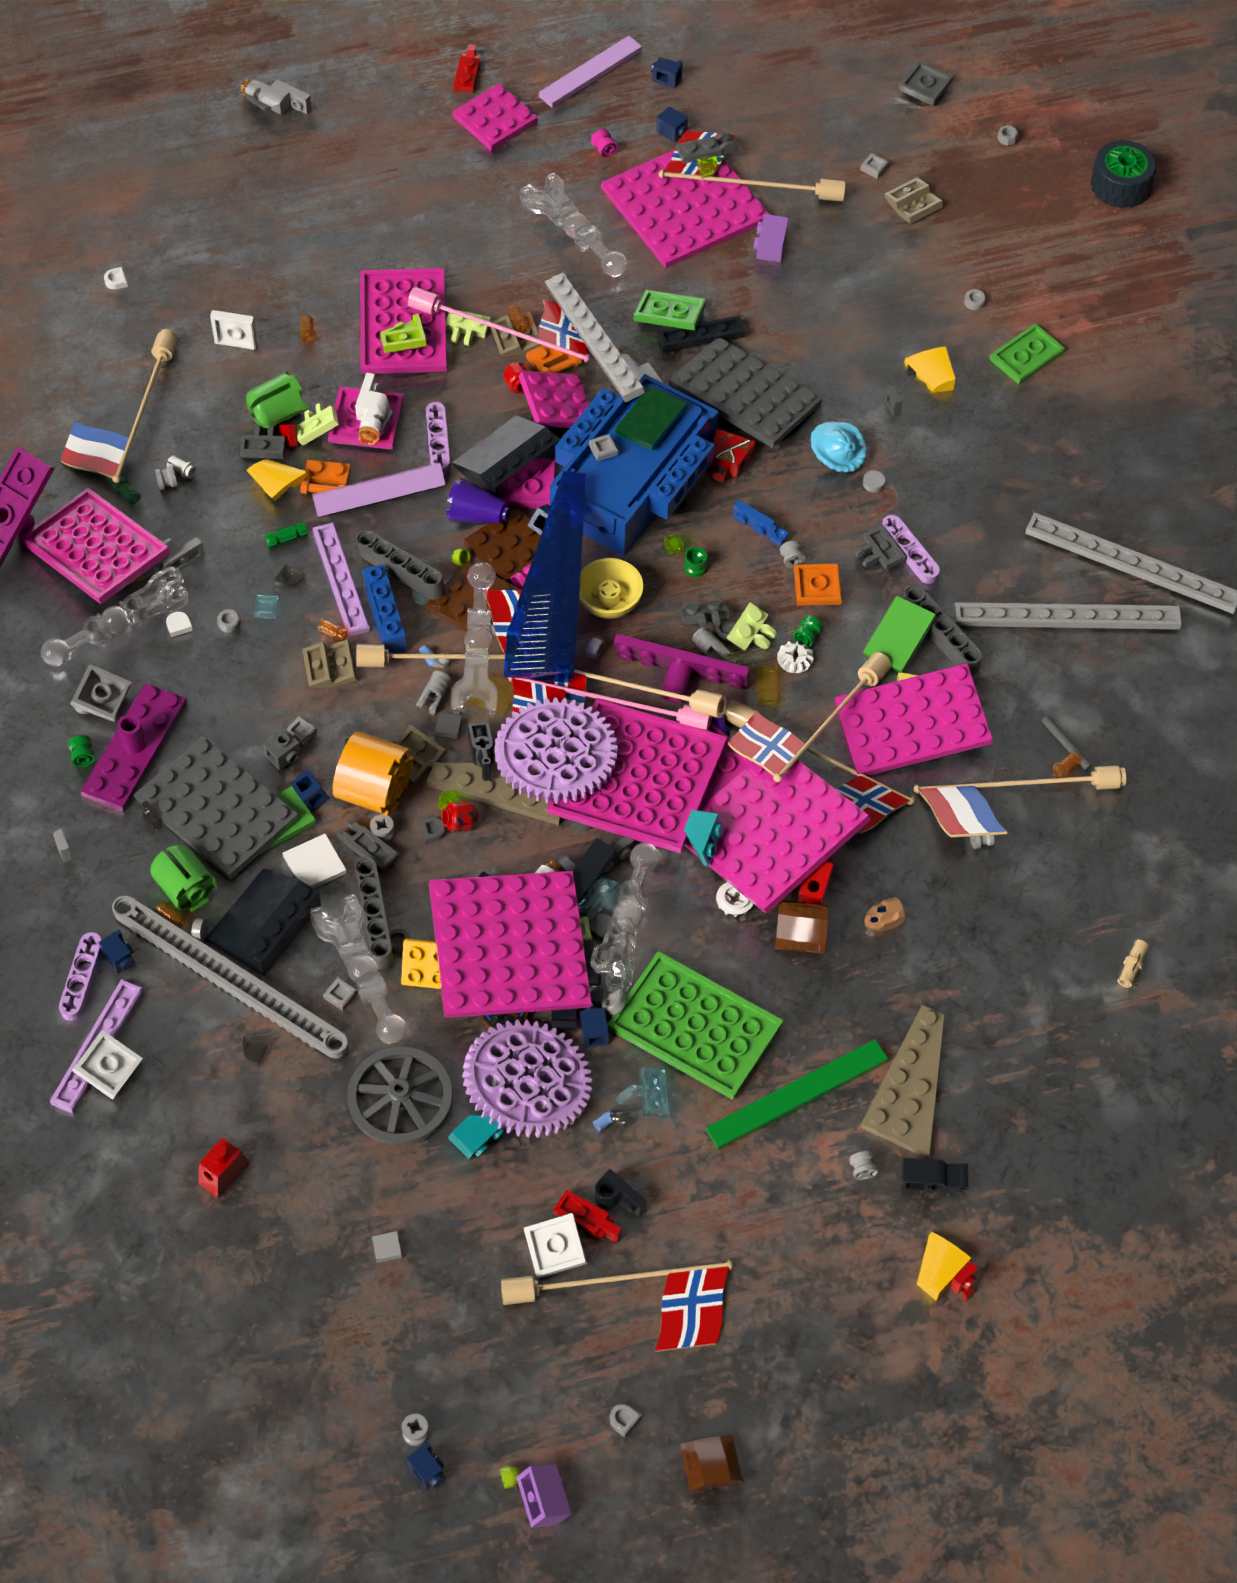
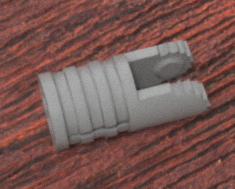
M708 627L700 628L692 636V641L707 657L722 660L720 656L728 658L731 654Z
M434 671L416 705L421 708L425 704L427 697L434 700L428 712L434 715L446 689L452 681L451 678L444 672Z

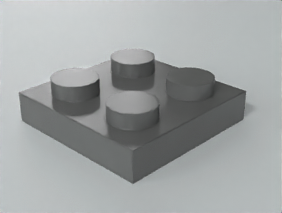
M918 60L900 82L898 90L933 106L952 83L953 75Z

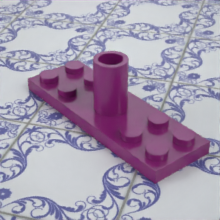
M19 446L15 449L0 477V568L19 533L24 534L34 527L35 520L30 513L55 469Z
M620 634L615 636L614 645L617 656H620V659L628 662L633 660L641 661V664L648 667L656 665L668 668L662 688L664 691L685 695L690 674L707 678V681L714 684H720V682L727 683L731 688L738 690L742 688L748 689L749 667ZM660 695L663 700L671 703L681 704L683 702L682 699Z
M145 683L127 714L118 720L117 731L80 791L82 797L124 812L187 704L186 698Z

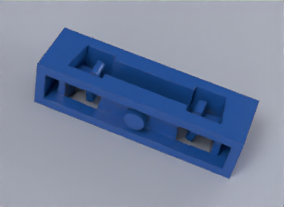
M384 564L362 569L365 591L381 644H384V649H389V654L406 652V637Z

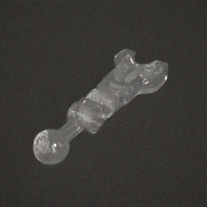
M550 173L545 176V189H536L530 184L520 188V200L527 209L533 213L546 215L555 225L564 230L568 237L574 239V243L577 244L581 251L591 249L601 259V267L606 275L618 277L625 272L627 268L625 256L618 251H609L602 244L603 237L600 230L593 226L591 222L589 223L588 219L579 213L573 202L563 193L565 184L557 174Z
M478 562L470 567L467 574L468 582L474 588L473 608H468L467 632L464 636V646L466 647L464 676L452 687L451 709L452 714L462 715L465 703L470 699L477 698L485 703L486 715L488 717H496L498 690L488 679L489 649L492 646L493 640L490 634L491 609H487L488 589L494 584L496 573L490 564Z
M168 567L154 574L145 587L126 597L123 602L120 601V606L108 607L103 611L102 616L98 613L96 614L97 616L88 617L83 623L84 630L65 640L57 638L47 640L41 648L42 660L49 666H61L67 662L71 651L87 642L93 645H101L107 638H112L111 633L119 634L124 632L128 628L129 623L131 626H134V624L144 622L157 614H171L183 608L189 602V595L187 590L182 587L183 577L181 571L175 567ZM168 577H176L174 580L166 583ZM176 595H182L178 600L172 599Z
M640 843L632 849L630 853V862L632 867H634L632 878L620 886V896L617 898L618 904L613 910V918H611V923L607 928L603 943L594 947L591 966L596 973H606L605 986L610 993L621 988L627 992L633 979L632 956L637 941V926L642 921L643 912L648 902V898L642 889L647 872L654 870L659 863V852L651 844ZM618 977H622L621 983L615 986Z
M352 894L344 897L345 913L340 916L333 917L327 915L321 906L310 909L311 922L317 936L323 941L331 942L335 945L342 961L346 965L349 978L356 983V989L364 1004L371 1003L379 1019L376 1025L378 1038L389 1045L402 1041L406 1035L407 1026L401 1016L391 1013L384 998L388 995L387 987L378 971L376 961L369 956V950L360 932L363 910L355 895Z

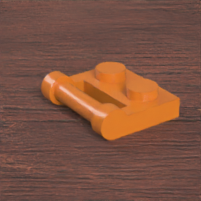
M544 345L526 353V359L536 372L559 373L573 365L578 366L582 364L581 358Z
M307 460L305 471L309 475L301 482V494H308V492L319 493L347 486L351 470L350 464Z

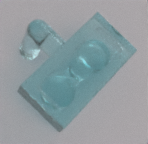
M601 877L590 888L578 905L579 917H588V920L592 921L604 907L615 910L618 905L614 897L621 890L619 883Z
M643 1067L639 1070L640 1086L633 1084L628 1086L616 1097V1100L619 1104H624L633 1095H639L642 1098L643 1116L666 1119L670 1113L665 1070Z

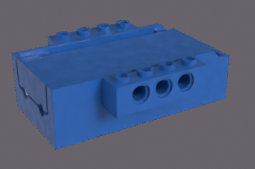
M646 374L639 380L644 392L651 386L687 403V409L654 450L651 451L615 434L616 426L642 395L625 402L621 396L602 388L556 444L555 462L564 466V468L550 484V506L565 516L561 522L562 524L623 556L626 555L656 515L666 520L669 519L714 461L715 444H713V439L718 424V411ZM610 434L618 449V455L597 462L589 446V440Z

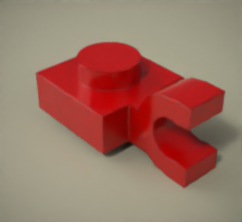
M971 1261L953 1278L950 1287L956 1294L962 1292L963 1299L966 1301L974 1295L972 1286L977 1281L975 1276L978 1268Z

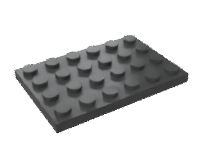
M722 338L715 339L674 374L668 383L670 387L717 410L718 416L771 448L775 447L822 402V397Z
M203 735L134 794L135 800L230 880L299 819L298 814Z

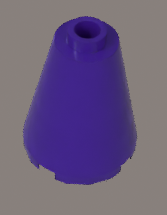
M460 478L461 481L457 480L451 488L447 501L451 503V507L446 509L449 521L502 524L509 519L511 509L508 503L472 482Z

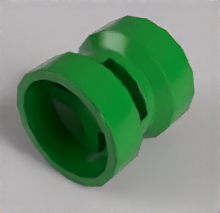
M692 547L686 551L684 570L688 576L698 578L705 574L707 553L704 549Z
M807 615L802 619L801 626L797 627L793 632V638L796 642L799 641L803 645L807 643V646L811 647L815 642V636L822 632L823 625L817 618Z
M77 735L68 741L69 750L72 752L71 761L74 766L85 767L95 761L94 752L91 750L92 742L89 736Z

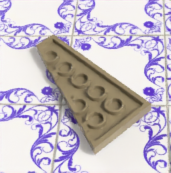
M435 762L427 779L428 787L556 825H559L562 817L547 813L549 803L545 802L544 797L538 802L536 801V795L529 799L527 798V791L519 794V788L513 790L512 783L507 784L506 777L501 776V770H498L497 763L491 764V780L489 781L482 779V767H478L474 763Z
M922 1005L860 1128L929 1159L944 1014Z

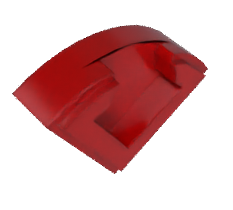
M295 424L279 425L281 436H285V444L289 447L297 446Z

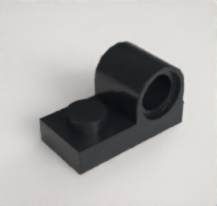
M609 1169L595 1185L596 1204L602 1209H612L621 1201L622 1206L629 1213L634 1212L641 1217L647 1210V1200L614 1171ZM608 1190L613 1194L611 1196H603L601 1192Z

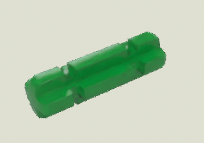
M299 522L295 527L291 525L276 530L275 534L273 532L266 534L265 541L271 547L276 545L278 541L282 543L296 538L298 534L299 536L307 534L308 528L305 522Z

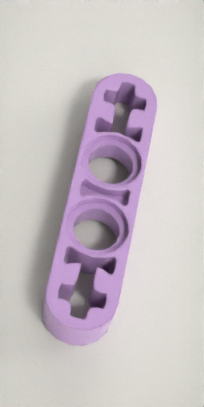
M432 402L426 407L430 465L438 463V458H442L443 466L441 468L443 475H445L450 470L445 407L442 403ZM434 411H438V419H434ZM434 427H441L443 429L440 433L431 431ZM436 444L445 446L442 450H435L433 448Z
M886 516L882 521V526L906 556L905 562L923 583H935L939 578L940 572L937 563L898 516ZM905 538L908 539L910 543L908 545H902L899 543L898 540ZM919 554L922 556V559L919 561L913 560L911 555Z
M86 933L79 941L59 1002V1010L65 1020H76L83 1012L101 956L98 943L101 941V937L97 933ZM92 941H95L96 945L91 946L90 955L88 954L89 950L87 944H91ZM83 961L91 963L90 968L87 970H80L78 965ZM76 982H81L84 984V988L81 991L75 992L71 990L72 985ZM71 998H74L75 1009H71L70 1012H67L66 1008H70L72 1004Z

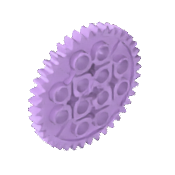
M557 697L554 698L553 703H550L548 698H545L544 704L536 700V706H533L531 703H527V709L520 706L519 713L513 711L512 718L507 717L506 724H501V731L497 732V738L495 739V761L497 762L498 770H501V776L506 777V783H512L513 790L519 788V794L527 791V798L529 799L536 795V801L538 802L542 797L545 798L546 803H549L551 798L554 799L555 804H558L560 798L565 803L568 802V797L577 801V795L586 798V791L594 794V788L601 789V783H607V777H611L612 770L615 769V762H617L618 746L617 738H614L615 732L611 730V724H606L605 717L599 718V711L592 714L591 706L584 709L583 702L576 706L575 700L567 704L566 698L561 703L558 702Z
M517 1019L514 1026L509 1021H506L504 1027L500 1023L497 1024L496 1029L489 1027L487 1033L482 1032L480 1038H476L474 1044H471L463 1065L462 1077L465 1078L463 1086L467 1087L466 1095H471L469 1102L477 1103L476 1111L483 1109L482 1118L491 1117L489 1124L497 1121L499 1122V1130L503 1126H507V1133L516 1129L517 1136H520L521 1132L525 1131L528 1138L531 1132H534L536 1137L539 1138L542 1131L546 1136H549L551 1129L556 1134L559 1132L560 1127L564 1130L567 1129L568 1124L573 1125L575 1119H579L582 1111L584 1112L592 1087H590L592 1079L589 1078L591 1070L587 1069L589 1063L588 1061H582L584 1053L577 1054L579 1046L571 1047L572 1039L563 1040L565 1033L556 1035L557 1028L548 1031L547 1024L539 1028L538 1021H535L533 1026H530L528 1020H525L524 1025H521Z

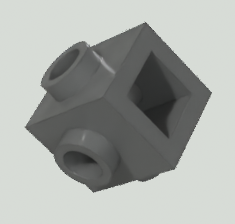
M284 728L280 732L272 734L263 743L265 757L280 771L289 763L292 764L301 755V742L294 733L290 734Z

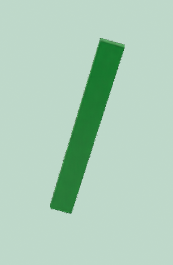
M874 1039L706 1127V1132L716 1148L720 1150L887 1063L888 1058Z

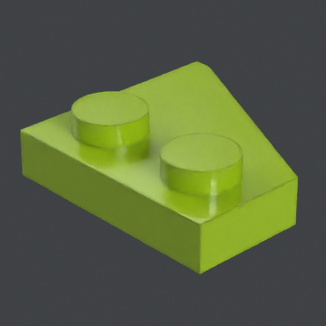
M419 314L413 315V320L406 324L400 322L393 328L380 333L384 353L426 346V338Z

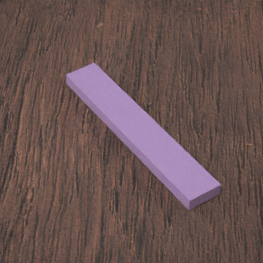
M627 36L541 90L539 97L553 108L642 52V46L630 36Z
M435 463L315 493L312 496L317 516L320 517L443 486L445 481L441 464Z
M334 522L313 527V534L348 637L370 632V627Z
M123 979L120 980L50 1100L51 1105L72 1114L74 1113L90 1083L72 1071L102 1030L117 1039L144 992L142 987Z

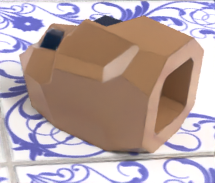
M893 897L874 905L866 913L864 919L865 927L872 931L884 932L903 924L905 913L900 900L897 897Z

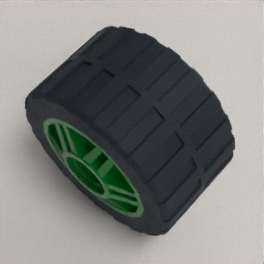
M1129 140L1112 141L1109 144H1105L1096 155L1091 177V189L1098 199L1110 206L1119 208L1138 206L1145 202L1151 193L1157 161L1153 153L1140 143Z

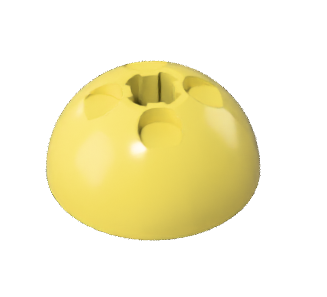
M603 558L589 563L581 570L577 577L576 590L581 604L591 614L604 619H615L625 616L637 606L643 592V580L638 570L628 562L616 558Z

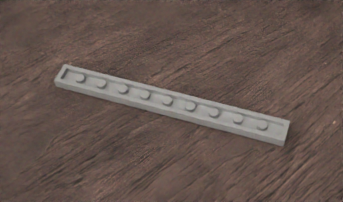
M561 273L546 280L547 289L623 400L627 402L644 394L643 386L565 274Z
M1034 512L1026 528L1025 534L1234 614L1237 608V590L1038 513Z
M955 602L954 607L955 623L957 626L1116 629L1181 628L1180 606Z

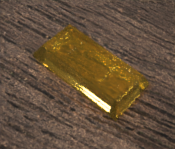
M757 665L758 705H781L779 666Z

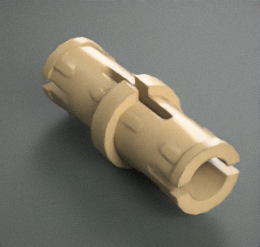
M1135 940L1129 956L1125 958V966L1117 980L1121 986L1126 988L1132 987L1138 971L1142 970V961L1149 949V944L1145 941Z

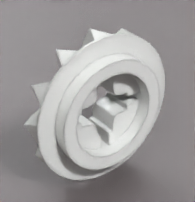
M788 641L786 645H781L777 654L779 665L790 673H801L808 670L814 658L813 651L808 648L807 643L803 645L799 641L795 643ZM795 652H797L798 658L796 659V662H793L794 659L792 655Z
M728 882L723 884L717 891L716 901L718 907L726 915L729 913L736 917L738 914H746L753 907V903ZM739 894V901L731 904L730 897L734 898Z

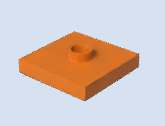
M839 564L794 565L797 606L842 604Z

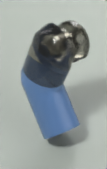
M608 1110L593 1121V1125L601 1132L614 1122H618L620 1127H627L631 1124L632 1119L628 1116L629 1113L626 1110Z

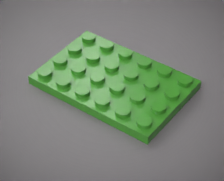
M658 951L627 995L624 1008L619 1013L613 1015L607 1026L611 1032L734 1100L782 1027L784 1020Z

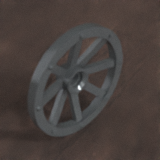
M391 1047L372 1054L357 1067L348 1086V1106L355 1124L370 1138L389 1145H408L426 1139L442 1126L451 1109L452 1086L445 1068L430 1054L412 1047ZM405 1058L399 1079H395L382 1062L390 1059ZM413 1060L419 1061L433 1070L409 1082L407 1081ZM375 1067L389 1085L360 1083L364 1076ZM439 1078L443 1088V1098L412 1089ZM357 1093L387 1094L361 1114L357 1105ZM411 1099L438 1106L440 1109L436 1116L428 1124H425L412 1104ZM391 1103L392 1109L387 1132L381 1131L367 1122L368 1119ZM405 1106L417 1125L418 1130L395 1134L400 1107Z

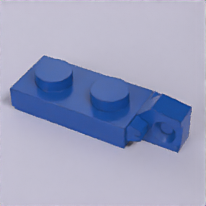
M740 500L734 504L733 517L740 524H746L753 528L757 534L769 537L771 543L782 546L787 540L789 533L775 525L774 520Z

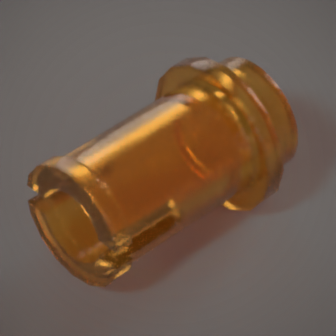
M511 307L508 310V315L513 322V329L520 333L525 332L529 327L528 319L523 316L520 307Z
M305 315L300 319L301 330L299 331V338L305 343H310L315 338V331L313 330L314 319L309 315Z
M324 618L318 623V632L333 638L334 642L345 640L347 630L343 625L338 626Z
M1070 752L1062 761L1056 762L1053 765V775L1056 778H1067L1069 772L1081 763L1080 757L1076 753Z
M162 901L155 908V913L179 928L183 926L180 922L185 923L186 921L184 916L171 907L170 902Z

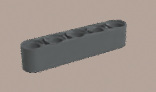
M365 530L357 535V545L360 555L364 560L374 566L384 564L386 573L430 599L436 600L444 596L446 591L442 574L438 570L372 531Z
M918 585L908 586L905 590L904 599L937 616L927 632L929 638L955 666L967 663L971 675L976 674L979 671L982 659L980 649L922 587Z
M364 857L356 862L355 871L369 948L374 966L379 969H386L393 964L394 956L379 875L375 861L372 858ZM381 952H385V953H386V954H384V955H378V954L381 953Z

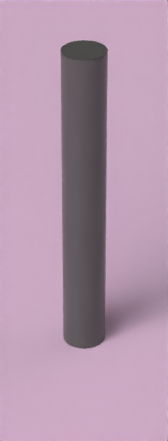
M1046 716L1042 723L1081 767L1088 771L1092 767L1089 760L1053 720Z

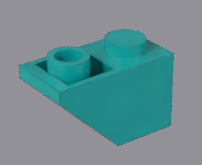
M691 810L684 831L703 865L709 866L711 858L716 854L718 840L724 834V825L718 814Z
M469 1115L452 1131L448 1139L470 1159L474 1154L479 1157L488 1148L486 1142L491 1137L496 1140L506 1129L502 1127L499 1130V1122L497 1121L489 1124L490 1116L482 1118L481 1116Z

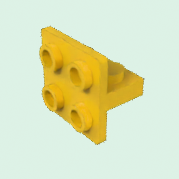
M414 939L404 940L402 985L441 989L436 942Z

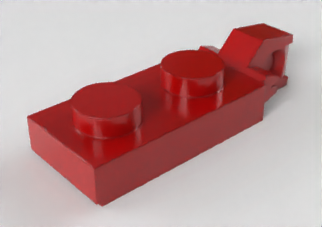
M468 44L467 53L462 54L453 84L454 91L474 92L480 67V56L476 55V45Z
M568 1190L564 1192L553 1209V1214L558 1217L573 1213L577 1227L596 1238L603 1239L605 1236L617 1242L622 1235V1228L613 1224L614 1219L610 1217L608 1212Z

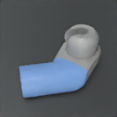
M428 644L423 645L419 649L420 654H434ZM445 658L424 659L430 667L446 668L450 665L451 659Z

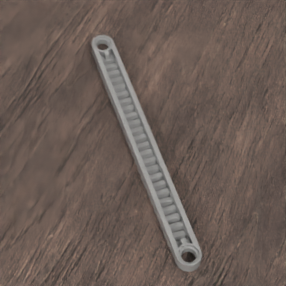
M120 896L112 903L115 918L132 929L135 934H140L149 943H154L158 949L161 948L165 953H169L172 958H177L180 963H185L188 968L191 967L194 972H199L203 978H208L211 983L214 982L217 987H222L225 992H230L234 998H239L248 1007H253L256 1012H261L265 1018L268 1017L273 1023L276 1022L279 1027H284L287 1032H292L296 1038H301L310 1047H315L331 1058H340L347 1053L348 1040L341 1031L129 896ZM128 904L131 906V910L128 913H120L118 911L119 907ZM333 1040H340L343 1043L342 1047L337 1050L331 1049L329 1044Z

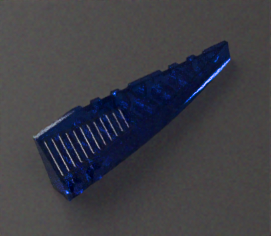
M564 471L507 631L503 677L572 683L575 670L586 473Z

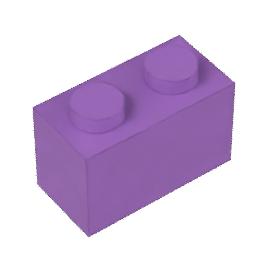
M764 214L763 221L758 222L757 234H759V238L755 237L753 250H757L756 259L781 262L788 229V217Z
M556 1464L530 1466L516 1477L531 1528L556 1526L571 1515L569 1502L567 1501Z

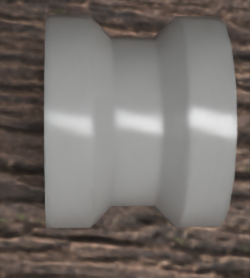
M172 465L167 466L163 470L159 468L154 469L160 491L165 490L168 486L177 487Z
M789 541L780 547V553L784 557L783 561L787 568H794V565H802L806 560L804 553L801 551V544L798 541Z
M379 814L372 818L370 822L371 832L384 843L391 841L394 837L392 818L384 814Z
M994 835L970 836V841L973 848L978 849L982 845H994L995 838Z
M862 1151L855 1153L849 1158L850 1165L854 1167V1179L866 1180L878 1174V1168L873 1164V1152Z
M411 1414L402 1422V1433L406 1443L412 1446H419L426 1442L429 1436V1429L424 1416Z

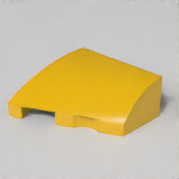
M946 346L929 349L905 359V366H911L917 372L916 376L921 381H924L933 393L954 390L955 376Z
M268 459L259 461L246 470L274 501L290 486L295 489L309 475L304 470Z
M931 1232L927 1240L917 1285L937 1301L951 1286L953 1278L970 1262L971 1257L951 1242Z

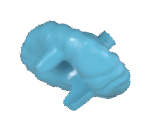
M824 422L816 426L815 430L811 433V448L819 461L823 462L830 469L847 473L859 469L864 464L867 448L863 435L856 426L846 422Z

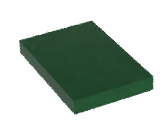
M649 386L616 426L615 434L653 451L687 409V403Z

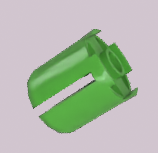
M288 371L249 390L246 396V404L250 415L255 417L254 421L263 429H268L269 425L275 427L308 410L309 407L308 402L303 403L302 394L300 392L302 388L293 374L288 376Z
M183 844L167 847V852L171 857L169 858L164 851H161L155 857L150 868L152 878L180 912L186 909H190L193 912L209 902L207 896L212 892L213 887L217 889L218 882L189 847Z

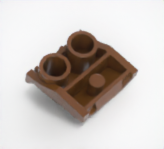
M794 901L779 902L774 948L824 954L828 928V906Z
M732 1435L709 1437L680 1444L691 1494L696 1493V1491L706 1492L708 1489L712 1490V1488L716 1487L729 1488L736 1485V1482L738 1485L743 1484L744 1480L740 1471Z

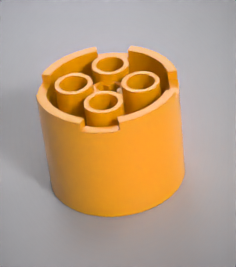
M356 731L349 738L338 761L333 781L334 797L390 816L399 805V801H396V799L401 796L403 789L407 788L413 765V757L409 756L412 749Z

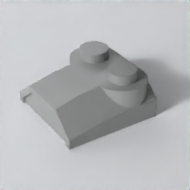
M89 664L70 705L78 713H91L114 721L132 682Z

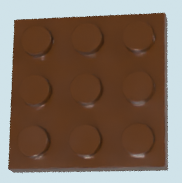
M517 506L511 508L510 517L507 521H504L502 524L488 523L464 539L465 546L496 577L509 584L512 583L511 576L517 572L521 573L528 564L536 567L557 553V546L548 537H542L527 526L530 519Z
M467 561L444 585L446 590L444 596L436 600L430 599L425 605L427 611L479 639L493 623L489 605L481 590L520 589Z

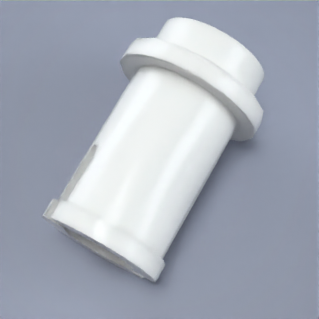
M175 455L168 459L173 464L167 463V466L172 465L173 470L180 473L183 478H192L194 476L196 467L192 462H185Z

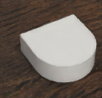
M122 267L110 269L105 273L104 281L108 288L116 290L128 287Z
M174 612L167 617L166 624L171 637L193 631L190 620L185 613Z

